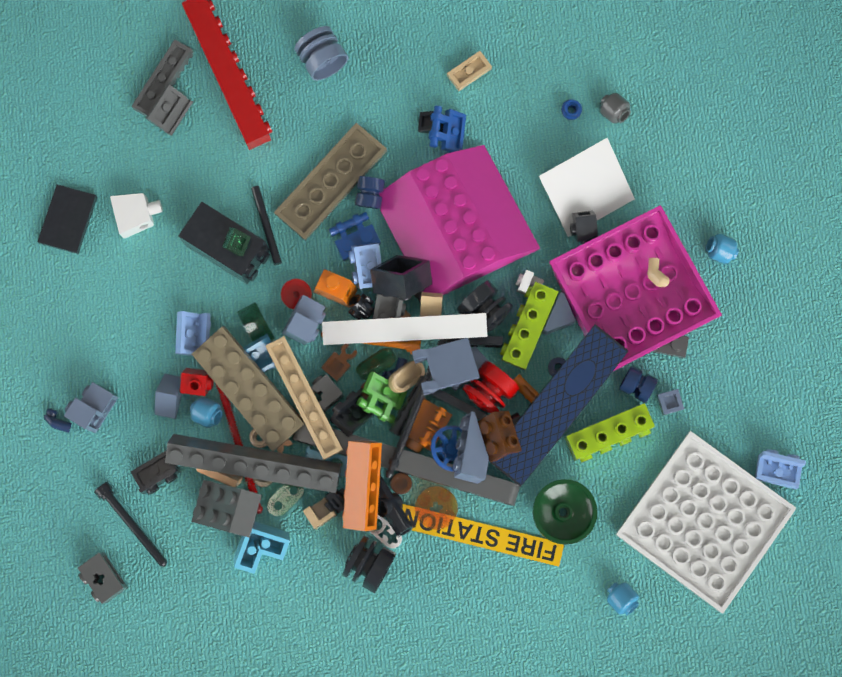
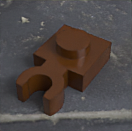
M349 344L342 346L340 355L334 352L321 367L323 371L337 382L351 367L347 361L354 359L358 353L354 350L352 354H347L346 349L349 347Z

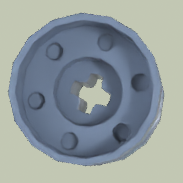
M328 26L318 27L308 32L299 39L294 48L301 62L306 63L305 68L309 75L316 81L323 80L337 73L349 59L342 45L337 43V37L332 29Z

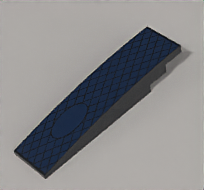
M594 324L515 422L514 427L522 451L509 454L498 461L490 463L521 487L629 350Z

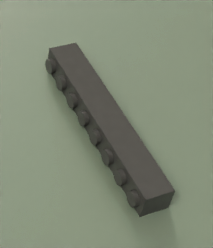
M173 434L167 442L165 463L333 493H336L342 463Z

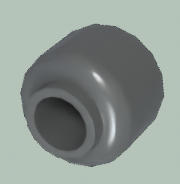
M618 93L605 95L600 102V113L611 123H622L631 113L630 103Z

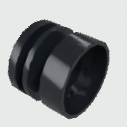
M487 280L463 300L458 306L457 311L459 314L486 313L487 332H489L506 319L513 305L509 302L501 307L506 298L503 296L495 301L493 298L497 294L498 289Z
M364 535L349 554L342 576L348 578L352 570L355 571L352 581L356 582L361 575L364 576L362 587L375 594L397 553L386 547H383L378 554L375 553L377 542L373 541L369 549L366 548L369 538Z

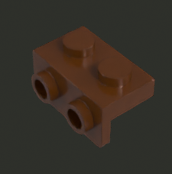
M509 411L493 412L477 421L490 462L498 461L509 454L522 451Z

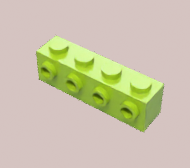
M535 282L533 286L529 285L524 297L528 298L525 306L521 304L516 316L520 317L517 325L512 324L508 333L511 339L508 344L504 343L501 349L502 361L526 370L559 291Z
M644 403L565 437V441L574 461L580 459L581 463L592 459L593 453L599 451L600 454H604L612 450V445L619 443L620 446L632 442L631 437L638 435L639 438L651 434L650 429L654 428L655 425Z

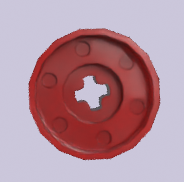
M486 360L478 369L482 380L475 379L470 381L475 388L468 384L463 387L469 399L480 409L490 414L500 412L495 405L500 408L506 406L500 398L501 396L511 400L520 389L516 382L504 371Z

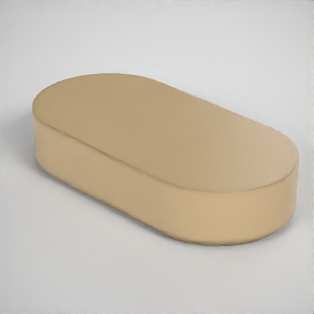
M413 360L392 373L388 380L390 389L395 393H402L414 386L420 376L425 375L423 364H415Z

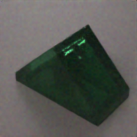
M256 302L237 312L252 341L259 339L265 334H268L271 341L275 339Z

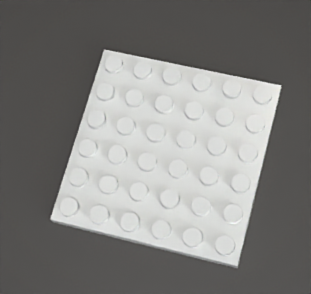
M690 431L615 535L720 613H724L792 516L796 507Z

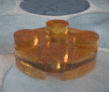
M439 486L425 489L418 496L415 503V513L418 520L425 527L433 530L448 527L454 521L458 512L455 496L449 490ZM434 502L442 505L443 509L439 510L440 514H435L434 511L430 510Z

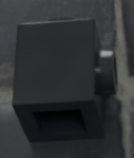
M593 210L572 213L573 223L570 224V233L577 242L584 244L598 237L597 218Z

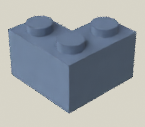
M302 295L282 334L303 345L314 342L319 333V330L316 328L322 323L326 315L323 312L325 306Z
M92 382L91 385H87L84 389L81 400L75 398L67 404L64 417L82 428L96 433L119 397Z

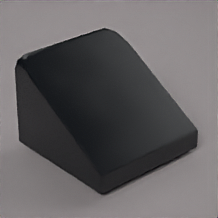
M434 111L420 112L419 133H429L431 131V114ZM440 123L439 132L443 133L444 124Z

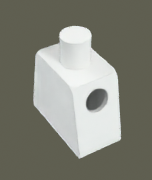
M144 193L110 197L118 231L123 238H128L154 225L152 215L163 212L160 200L149 203Z

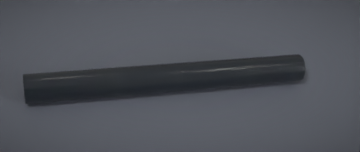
M254 186L251 190L274 265H280L282 261L259 186Z

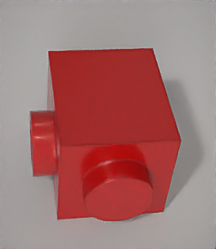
M185 368L181 373L180 393L206 396L209 390H212L214 381L205 370Z

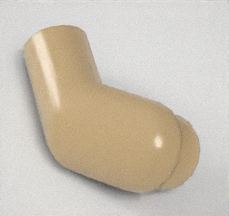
M649 258L648 279L658 287H666L669 284V277L659 270V259Z

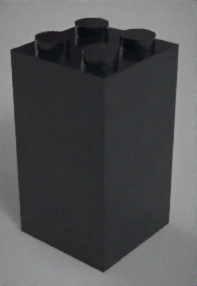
M204 202L199 204L178 235L186 247L245 284L256 278L259 272L257 269L261 263L265 264L270 256V250L263 239Z

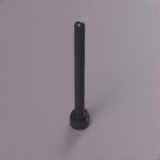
M107 481L94 491L99 499L102 498L103 501L106 500L159 566L165 567L167 560L114 497L113 487Z

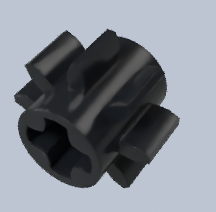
M364 293L361 296L357 294L348 303V306L351 308L348 313L358 320L361 318L367 319L374 311V308L371 306L374 301Z
M337 488L336 493L328 492L324 496L327 500L324 505L330 512L335 510L337 513H340L344 510V488L340 490Z

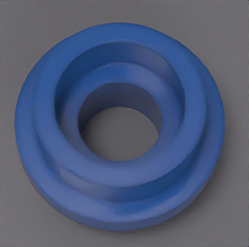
M570 99L563 103L561 112L566 119L575 120L581 115L582 106L578 101ZM569 108H574V109H575V112H574V113H570V112L568 111V109H569Z

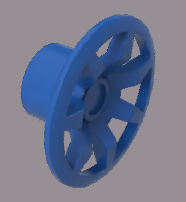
M445 426L439 429L431 441V453L435 462L441 468L451 472H455V470L446 464L454 461L458 456V450L456 449L457 431L462 433V429L458 426ZM452 430L450 439H447L442 432ZM439 437L442 443L438 448H435L436 440Z

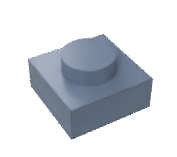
M678 389L657 395L663 416L684 410Z

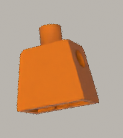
M324 269L313 292L350 308L348 303L355 296L358 289L351 280Z

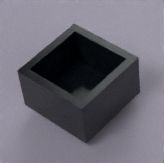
M396 255L370 269L373 293L381 294L383 297L409 300L411 296L424 291L426 287L432 285L430 260Z

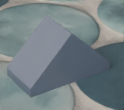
M560 292L543 330L545 335L575 323V318L566 296L562 292Z
M164 374L155 394V415L176 419L182 393H180L181 377Z

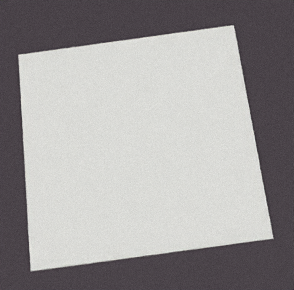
M608 138L539 176L568 237L571 236L570 224L573 223L572 213L593 210L597 220L635 199Z

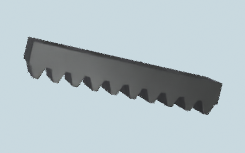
M177 40L173 41L131 106L133 110L144 116L148 115L166 85L170 84L172 86L176 84V79L184 71V66L188 65L189 59L193 57V50Z

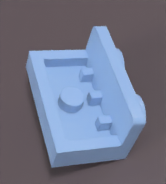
M177 312L175 354L192 356V353L209 339L211 327L210 313Z
M767 449L758 455L755 478L759 481L798 489L802 467L805 466L806 461L801 460L797 455L788 454L784 456L780 455L776 450Z

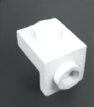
M526 270L525 274L520 273L515 284L519 286L517 292L525 295L529 285L533 286L535 282L543 285L544 280L533 276V272Z

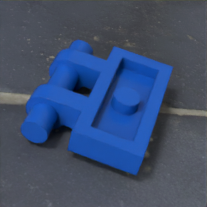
M434 106V113L431 114L432 129L429 131L428 137L430 139L429 146L436 148L438 141H441V150L452 153L462 150L466 114L448 109L445 111V115H443L442 107ZM440 123L444 124L443 133L439 132Z
M366 212L360 215L357 213L351 219L343 223L340 221L335 224L336 226L329 229L331 236L338 233L341 236V239L334 242L343 261L349 259V251H352L351 246L381 244L373 225L364 227L362 222L369 219ZM353 226L357 227L358 231L347 235L345 230Z

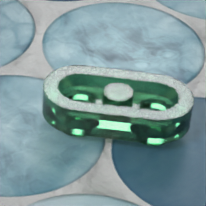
M383 348L359 363L356 372L360 379L367 380L370 372L379 374L385 369L390 368L396 361V355L391 348Z
M284 484L269 498L267 502L269 513L277 517L285 515L303 497L304 487ZM297 487V494L292 495L290 489ZM277 502L282 503V508L280 510L275 509V504Z

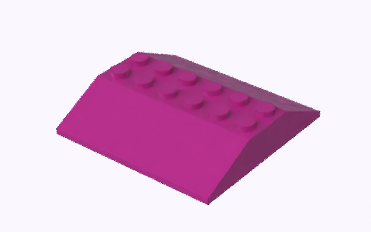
M485 145L447 153L409 171L385 188L384 192L379 193L382 197L380 211L403 256L430 260L432 285L426 287L422 292L445 295L540 249Z
M661 205L549 261L561 291L565 294L571 311L584 336L596 324L629 350L614 371L722 316ZM649 258L659 259V270L669 277V284L666 287H658L648 279Z

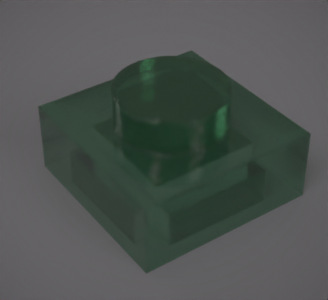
M230 228L222 247L238 256H243L251 237L236 228Z

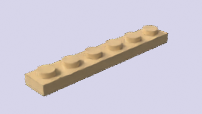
M285 336L266 345L323 460L343 451Z

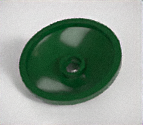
M569 479L556 480L544 486L537 494L533 503V520L538 531L549 541L562 545L574 544L586 538L593 530L597 520L596 501L592 493L581 483ZM561 508H564L566 510V514L564 516H561L559 514V510Z

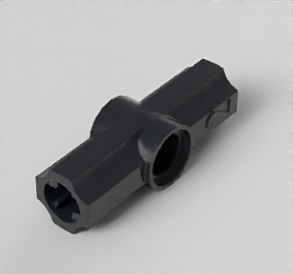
M380 475L378 515L385 517L397 537H401L414 527L402 509L403 501L399 494L391 492Z

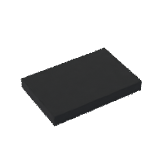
M57 184L37 242L42 245L79 254L97 196Z

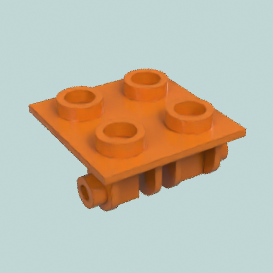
M424 399L408 437L431 451L433 436L439 429L448 424L452 414L448 413L446 409Z

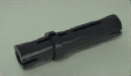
M420 376L404 406L401 410H398V415L389 429L391 433L398 437H401V432H403V427H405V422H407V417L410 414L409 412L412 409L424 376Z

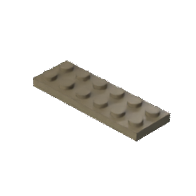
M355 123L276 209L274 214L306 241L358 184V177L365 176L387 152V148L359 124Z
M225 326L217 330L192 353V356L272 451L278 449L305 425L301 416Z

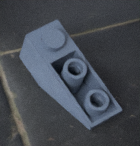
M471 411L460 422L462 433L456 445L458 456L454 460L453 470H455L454 478L478 484L486 479L489 458L475 412Z

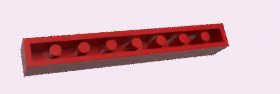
M186 0L182 2L185 13L248 149L251 150L271 141L269 134L272 133L270 125L268 121L263 122L261 118L264 115L259 103L256 105L254 103L255 93L252 87H247L245 83L247 76L243 68L239 69L236 64L240 62L236 52H231L228 47L231 45L227 33L222 34L220 28H223L219 16L214 17L212 11L215 8L212 1Z

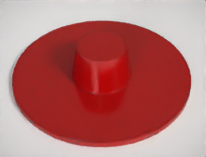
M291 279L281 289L283 303L293 310L302 295L310 299L312 297L310 286L301 279Z

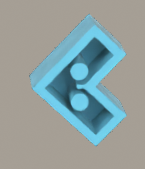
M254 521L250 538L241 537L233 558L234 568L255 574L262 554L283 560L290 543L289 532Z

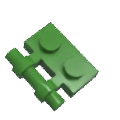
M370 372L362 392L369 396L367 400L360 397L356 404L362 407L363 411L375 414L379 420L392 424L395 421V416L390 414L391 410L401 409L407 391L402 393L393 392L388 385L387 379L375 372ZM377 400L384 404L382 409L375 405Z

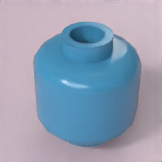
M723 234L710 237L706 244V252L709 258L722 264H727L731 260L736 259L739 253L736 240Z
M207 397L199 398L190 406L191 419L201 426L210 428L214 425L216 426L222 419L223 411L221 410V405Z
M616 582L607 590L609 593L607 602L618 614L629 615L638 607L639 595L628 583L618 584Z

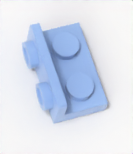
M379 243L351 246L352 251H349V260L351 264L354 263L355 272H352L353 283L357 284L359 289L373 287L370 269L381 264Z

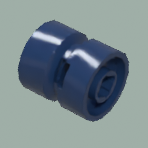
M359 176L357 188L361 192L357 193L355 206L381 209L382 197L379 193L384 192L385 180Z
M632 365L625 375L619 390L628 395L633 393L636 399L646 403L654 391L658 379L649 374L643 375L642 370Z

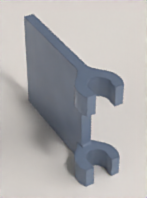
M468 338L429 349L412 351L415 364L427 360L433 381L421 383L424 395L480 378Z

